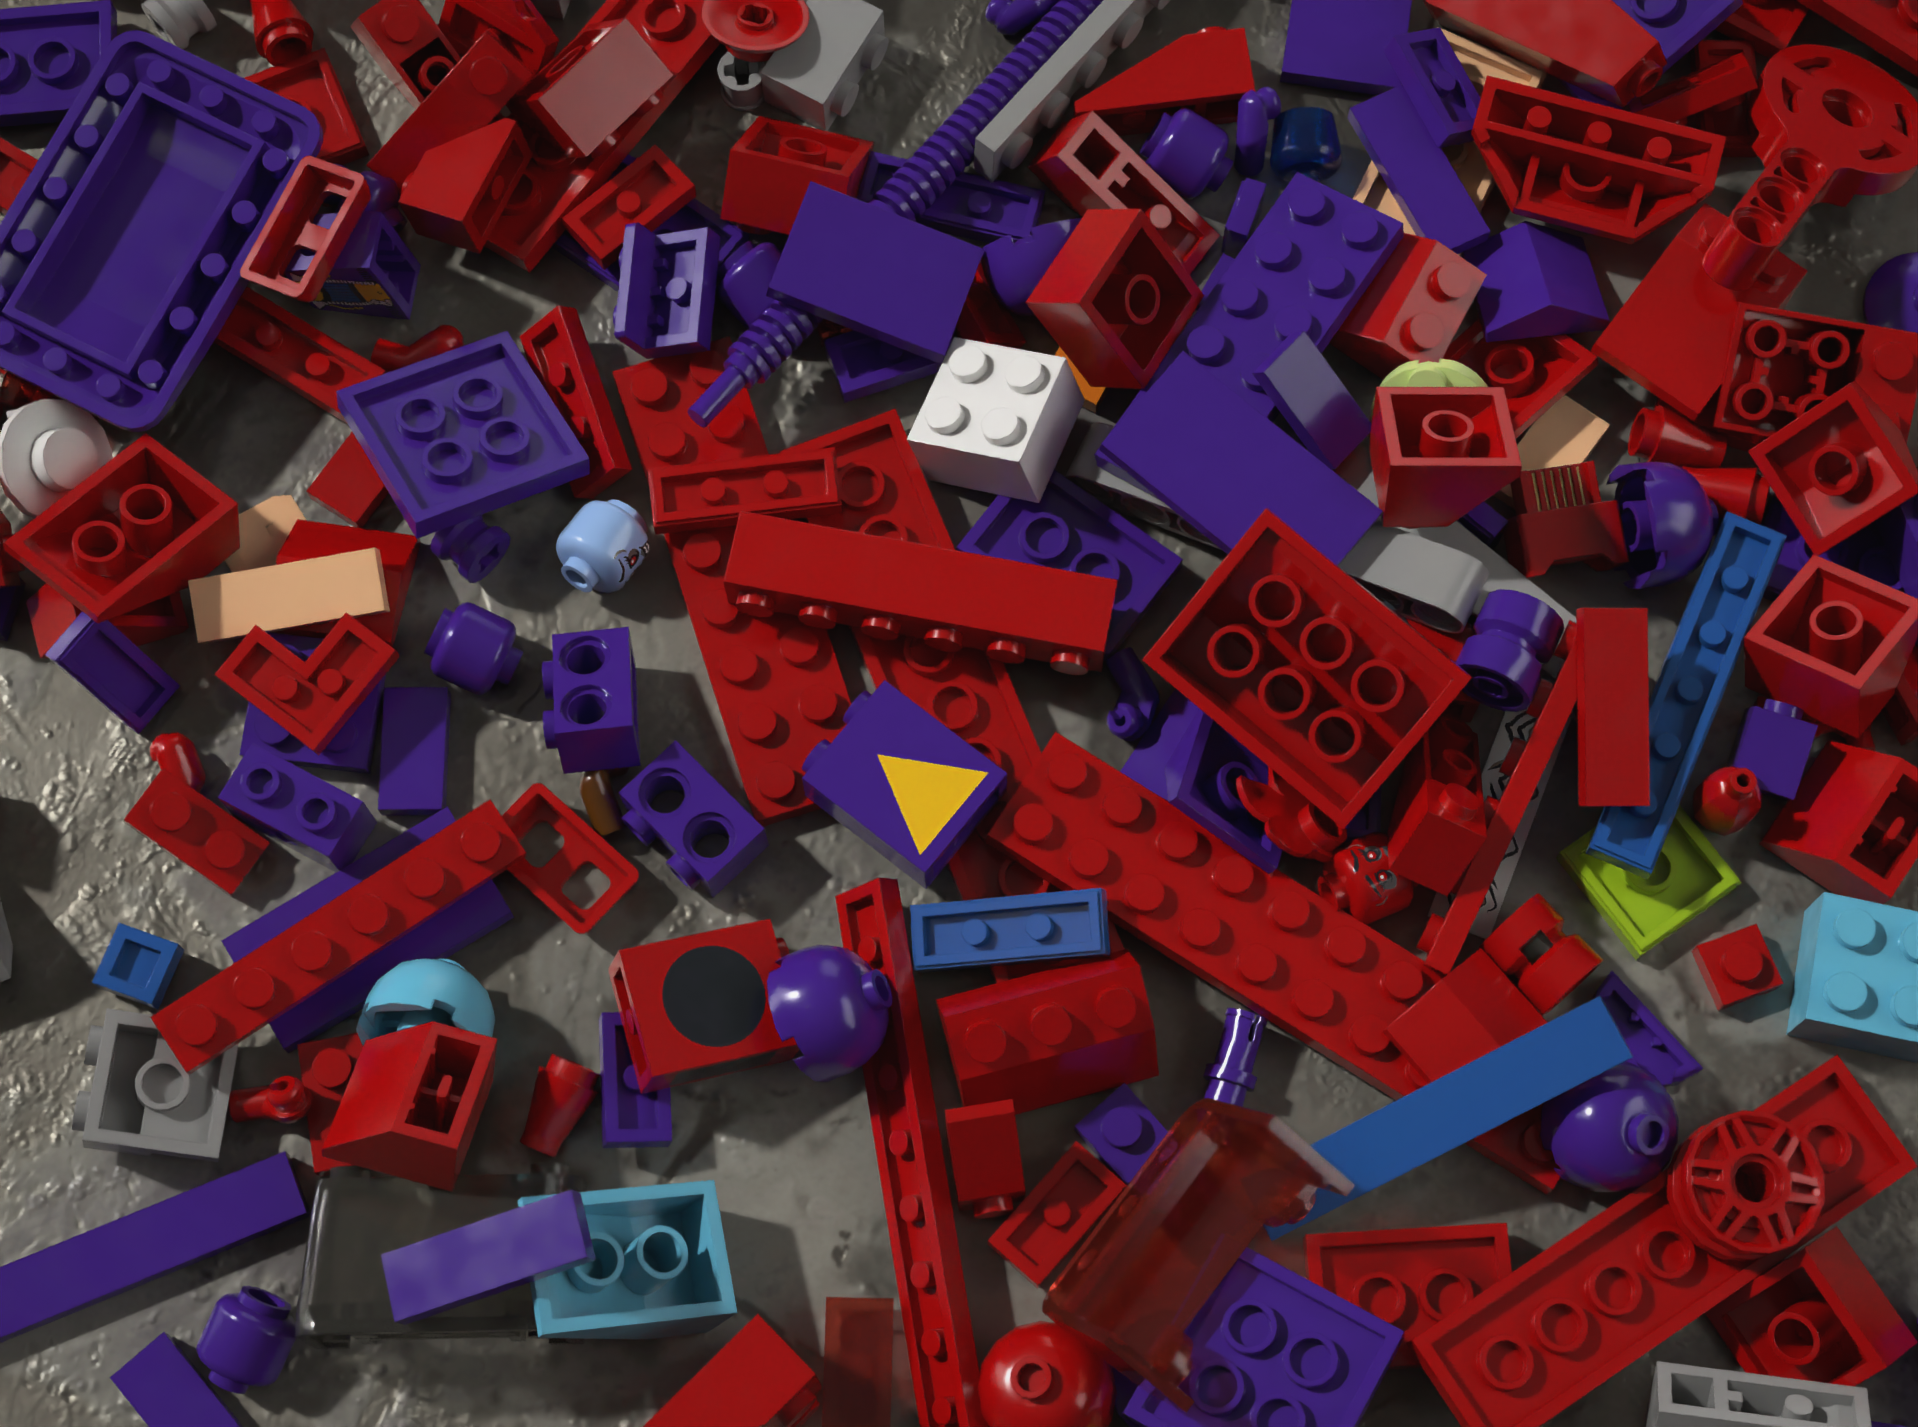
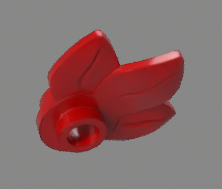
M1269 766L1268 785L1253 781L1243 775L1236 779V790L1243 806L1253 817L1265 823L1266 836L1286 853L1326 863L1330 862L1334 857L1333 850L1347 839L1346 827L1342 829Z

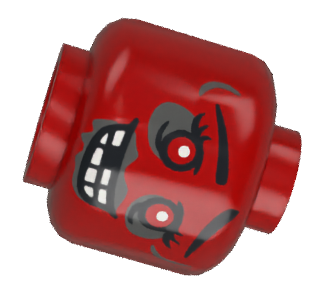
M1377 831L1344 843L1333 850L1334 857L1332 860L1326 863L1323 862V876L1318 879V891L1322 898L1334 904L1337 912L1343 910L1367 925L1406 909L1412 901L1414 888L1418 886V883L1389 870L1387 835Z

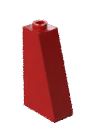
M1423 0L1432 18L1440 25L1621 107H1624L1634 96L1641 97L1647 94L1660 80L1663 73L1662 68L1667 64L1659 41L1612 0Z

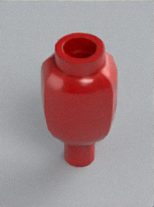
M1735 766L1720 768L1707 776L1693 792L1694 818L1706 829L1722 836L1735 833L1745 827L1760 811L1762 804L1759 782L1755 774L1747 768Z

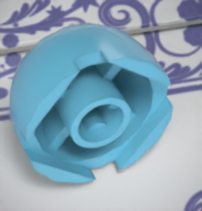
M424 958L401 962L377 980L367 996L356 1031L362 1045H364L365 1040L431 1021L492 1037L495 1015L488 991L463 966L449 959Z

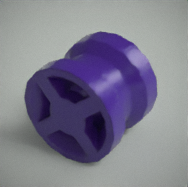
M479 515L437 531L431 541L430 549L439 559L444 561L452 560L458 565L460 576L469 583H476L486 577L499 564L509 547L511 538L500 526H488L483 522V515Z

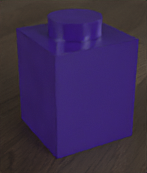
M1766 699L1763 708L1758 706L1746 708L1726 767L1735 766L1751 770L1759 782L1761 794L1781 801L1794 800L1818 725L1801 720L1804 713L1803 709L1772 699Z

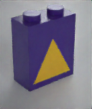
M884 680L873 694L864 691L853 701L843 717V722L847 725L832 743L824 739L810 752L802 766V770L805 772V775L802 777L804 792L807 798L927 889L1007 792V773Z

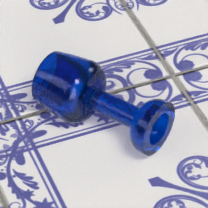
M1298 107L1286 110L1274 119L1270 166L1278 178L1290 183L1295 174L1299 172L1320 183L1336 174L1342 164L1343 155L1335 118L1330 111L1319 107Z

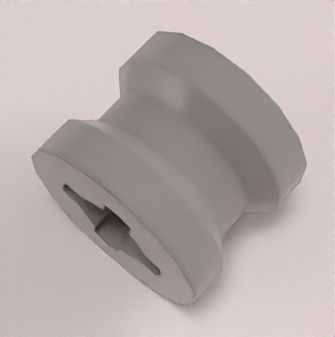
M146 0L141 4L145 15L164 41L183 50L188 48L189 39L196 33H208L217 26L215 18L203 0Z

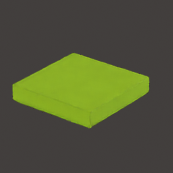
M1680 805L1652 874L1648 879L1586 854L1596 827L1560 851L1556 856L1557 861L1635 960H1638L1737 889L1742 883Z

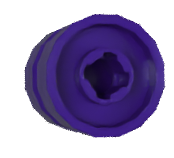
M1505 589L1489 592L1473 624L1474 636L1468 637L1455 662L1472 676V679L1461 691L1473 700L1491 708L1509 712L1526 710L1541 681L1540 670L1542 665L1549 662L1565 629L1563 619L1549 605L1529 594Z

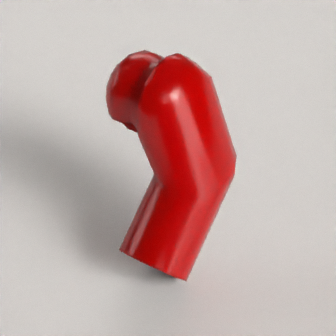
M451 325L438 326L409 347L380 338L374 346L371 362L387 372H391L464 346V339L461 332Z
M179 732L162 733L157 736L150 746L152 761L158 762L160 770L165 768L200 793L206 781V774L195 744L187 736Z
M294 1076L279 1077L270 1085L235 1089L230 1092L229 1097L230 1115L236 1123L272 1119L286 1124L295 1123L305 1117L312 1105L310 1091L303 1086L300 1079Z

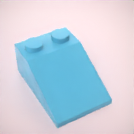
M714 1180L579 1192L581 1193L596 1260L530 1282L538 1338L654 1339L711 1331L737 1313ZM556 1194L521 1197L517 1201L518 1207Z

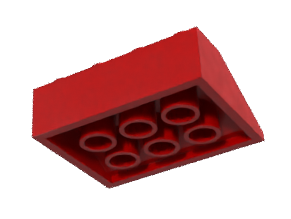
M1265 508L1142 659L1149 667L1342 829L1351 822L1472 679L1470 674L1269 508Z

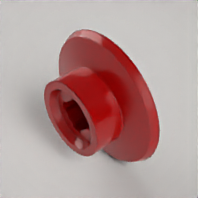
M704 0L701 8L702 21L712 37L725 45L733 56L748 62L768 61L774 51L784 49L793 44L805 32L810 19L809 9L804 0Z

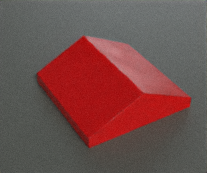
M1479 319L1449 345L1442 358L1454 360L1469 367L1483 379L1488 387H1504L1515 438L1521 435L1599 364L1598 357L1566 334L1486 342Z
M1856 381L1849 383L1748 450L1809 548L1817 556L1824 554L1918 494V470L1901 431Z
M297 519L277 554L276 565L369 548L380 549L390 612L354 619L393 647L421 541L420 538L416 539L415 535ZM338 621L277 631V633L324 639Z
M1480 948L1428 990L1387 1026L1383 1033L1429 1084L1548 1022L1485 951Z

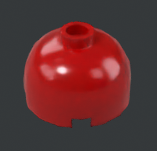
M1046 1321L1017 1326L998 1339L982 1362L978 1382L981 1412L989 1427H1108L1113 1418L1117 1397L1112 1366L1095 1342L1071 1326Z

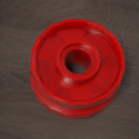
M1741 1110L1716 1118L1709 1124L1697 1128L1678 1145L1667 1170V1199L1677 1225L1697 1247L1720 1259L1749 1262L1796 1245L1815 1227L1825 1202V1176L1814 1147L1794 1125L1768 1112ZM1737 1171L1747 1174L1753 1181L1755 1186L1753 1202L1743 1198L1738 1192L1735 1185Z

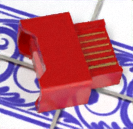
M1594 460L1571 465L1521 471L1520 477L1510 483L1516 516L1508 519V524L1503 533L1508 562L1529 580L1532 577L1544 575L1551 566L1584 562L1596 572L1617 568L1629 562L1618 500L1601 501Z

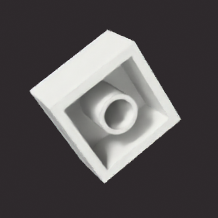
M954 337L907 437V441L930 481L1039 503L1085 400L1065 357Z

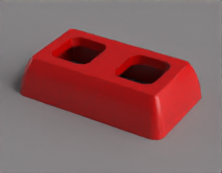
M313 156L302 158L240 269L241 277L299 301H314L370 201L371 193L364 176L361 173ZM334 195L345 199L330 229L313 223L318 210L328 196ZM307 249L315 252L316 254L300 283L284 278V272L296 251Z
M541 783L533 784L502 815L519 842L538 823L542 822L549 824L564 838L563 847L543 867H534L524 858L507 870L579 934L589 933L638 881V870ZM592 864L610 880V887L590 908L580 909L563 894L562 889L564 884L583 865Z

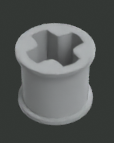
M727 52L720 59L717 71L721 81V96L729 107L739 111H749L759 107L764 102L761 71L765 67V63L744 61L736 58L730 52ZM749 74V84L737 85V76Z

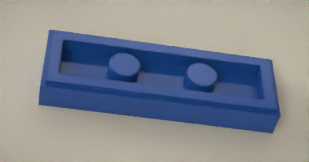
M1103 888L910 905L913 970L919 973L1110 956L1107 894Z

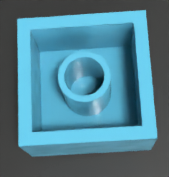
M1823 892L1804 911L1786 1035L1917 1063L1918 911Z

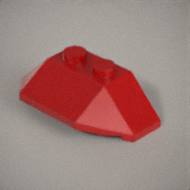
M1488 75L1471 131L1477 147L1513 214L1628 244H1634L1711 196L1726 141V136Z

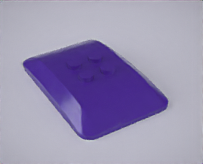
M133 30L114 37L105 48L0 223V368L123 430L142 432L158 425L190 380L250 282L241 277L240 269L299 162L305 156L317 157L323 143V129L316 116L307 108L150 33Z

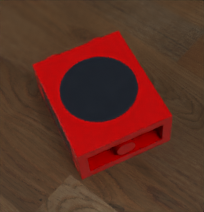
M771 919L630 947L617 952L608 968L641 1094L790 1061L800 1050L794 1037L782 1042L775 1028L768 1002L767 979L769 972L780 968L781 965L775 963V961L789 954L785 940L782 937L776 938Z

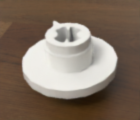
M41 399L6 412L8 420L3 424L0 432V483L5 495L22 513L34 519L113 458L112 449L102 426L89 412L65 400Z

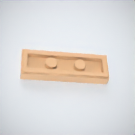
M377 548L188 580L197 640L201 644L246 637L255 625L259 626L266 633L339 621L346 612L353 618L390 612L380 549Z

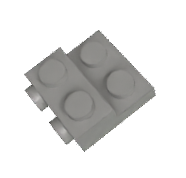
M107 1008L104 1026L91 1025L87 1041L84 1064L96 1066L91 1092L79 1090L74 1110L72 1130L84 1131L82 1138L83 1147L150 1157L154 1153L218 1162L239 1043L189 1075L150 1018L153 1015Z

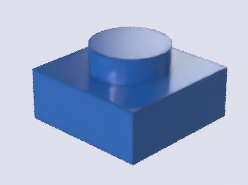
M118 923L92 983L102 990L158 1010L184 953V949L172 941Z

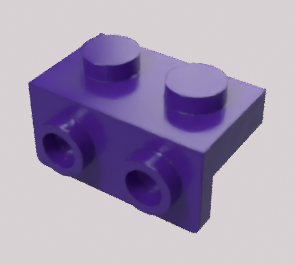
M638 222L626 224L623 248L619 254L620 280L618 299L613 311L614 335L616 339L646 359L710 351L721 236L709 227L655 235Z

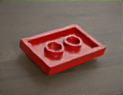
M1507 1223L1305 1234L1303 1237L1306 1279L1405 1332V1338L1388 1369L1421 1367L1406 1343L1512 1272Z

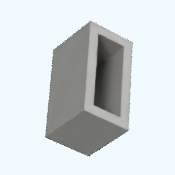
M808 0L806 2L810 19L805 32L790 46L774 51L761 71L764 102L817 129L828 131L837 115L845 117L858 95V82L867 68L873 71L879 66L889 43V39L885 37L883 10L863 0Z

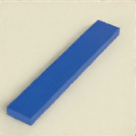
M1728 511L1722 518L1649 697L1650 806H1605L1586 854L1644 879H1648L1652 874L1744 645V637L1750 630L1786 540V535Z
M1600 995L1241 1180V1183L1271 1241L1627 1061L1633 1057V1054Z

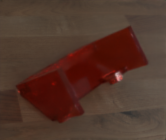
M1210 1098L1201 1099L1190 1106L1178 1118L1057 1277L1044 1298L1042 1311L1058 1326L1078 1339L1092 1352L1147 1393L1187 1413L1195 1401L1177 1387L1185 1380L1193 1366V1358L1191 1357L1193 1340L1184 1333V1330L1263 1225L1279 1227L1285 1223L1290 1225L1296 1224L1312 1209L1316 1201L1315 1191L1318 1188L1348 1196L1355 1185L1275 1115Z

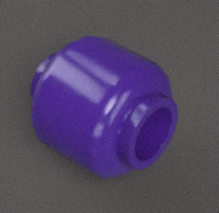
M1187 108L1178 110L1173 116L1164 112L1154 125L1140 151V155L1147 158L1146 163L1180 197L1187 200L1194 199L1200 195L1205 187L1216 192L1225 180L1234 162L1225 156L1229 146L1228 134L1222 128Z
M750 240L729 256L717 271V277L720 279V282L716 288V296L746 330H749V326L759 319L762 312L770 308V304L775 300L767 297L766 294L782 252L776 245L770 242L755 246Z
M466 602L459 605L454 612L447 608L444 609L425 648L424 654L432 657L431 670L434 675L473 694L483 695L491 690L495 681L508 686L524 651L513 647L516 638V627L511 621L473 603Z
M243 1286L239 1293L223 1295L215 1304L196 1348L200 1360L211 1370L208 1376L209 1380L224 1390L238 1394L246 1393L249 1386L262 1387L273 1384L279 1377L299 1332L297 1323L289 1314L292 1309L291 1305L276 1294L252 1286Z

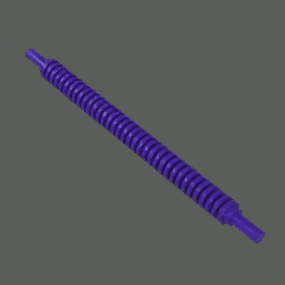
M1060 0L1050 12L1046 13L1041 21L1032 28L1031 32L1027 33L1022 41L1012 49V52L1005 56L1002 63H999L992 73L987 75L983 82L973 90V93L968 95L963 101V104L954 110L953 114L943 122V125L934 131L933 135L924 142L923 146L914 152L913 156L904 163L903 167L894 173L893 178H890L883 185V188L874 194L873 199L867 203L914 222L920 219L925 210L929 209L935 203V200L945 192V189L951 186L955 178L964 172L965 167L974 161L975 138L1103 0ZM774 300L770 304V308L765 309L759 319L749 326V330L744 331L738 341L728 348L727 353L729 357L723 364L725 371L688 409L687 412L691 419L705 428L743 387L751 389L756 383L764 384L771 377V373L776 372L782 362L792 355V351L796 350L802 344V341L811 335L813 329L823 322V318Z

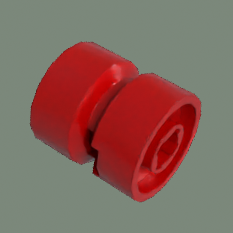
M1537 893L1510 915L1477 950L1482 948L1506 976L1514 975L1518 979V990L1544 1017L1593 973L1604 960L1579 934L1566 935L1562 931L1565 919L1540 893ZM1539 938L1550 949L1532 965L1522 952Z

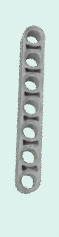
M1093 423L1090 425L1064 477L1112 510L1220 549L1164 502L1099 468L1094 454L1114 426L1105 423ZM1379 521L1375 522L1339 565L1341 569L1370 593L1374 594L1376 598L1382 602L1387 601L1395 607L1394 611L1399 616L1447 633L1463 632L1490 574L1488 568L1481 561L1469 554L1395 527H1383L1382 522Z

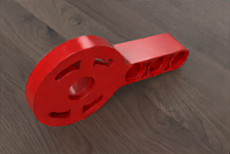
M1816 44L1787 47L1777 52L1768 61L1756 81L1758 88L1751 90L1749 98L1751 116L1760 133L1751 147L1763 162L1765 170L1733 209L1703 256L1702 264L1704 270L1713 281L1731 290L1742 291L1749 289L1812 205L1829 203L1846 207L1855 194L1875 196L1891 193L1906 185L1918 169V102L1898 80L1879 66L1848 51Z

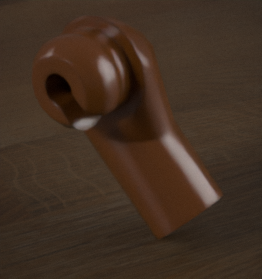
M629 767L582 772L579 786L580 795L592 827L600 836L626 827L621 819L623 815L610 779L626 774Z

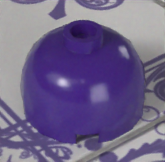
M1082 218L1067 219L1031 228L1032 235L1019 239L1015 243L1010 234L983 247L984 252L981 257V264L984 276L992 294L1007 311L1022 317L1036 316L1025 302Z
M1641 462L1618 465L1609 475L1606 485L1617 484L1614 500H1618L1629 562L1614 568V571H1627L1631 579L1623 582V584L1631 589L1660 587L1681 581L1702 564L1712 543V536L1716 535L1719 527V514L1715 503L1708 498L1703 486L1692 474L1672 463Z
M816 945L800 949L775 961L781 967L769 972L767 979L768 1002L775 1028L782 1042L794 1037L797 1046L804 1054V1056L793 1060L798 1068L813 1081L829 1082L847 1075L866 1064L884 1043L888 1027V1007L892 1005L893 999L891 988L883 973L877 969L872 970L865 960L849 949L836 946Z
M1627 1061L1544 1102L1541 1109L1540 1137L1543 1148L1552 1151L1554 1160L1560 1167V1169L1554 1168L1560 1178L1579 1188L1590 1191L1631 1192L1655 1179L1670 1163L1678 1143L1679 1118L1674 1100L1655 1075Z

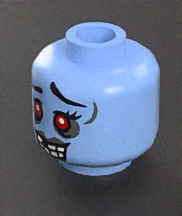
M611 499L607 502L595 500L585 504L560 533L556 542L557 555L563 564L561 572L564 578L572 586L583 592H591L594 589L599 592L612 593L623 588L646 559L650 549L646 534L647 525L642 516L631 506L620 500Z

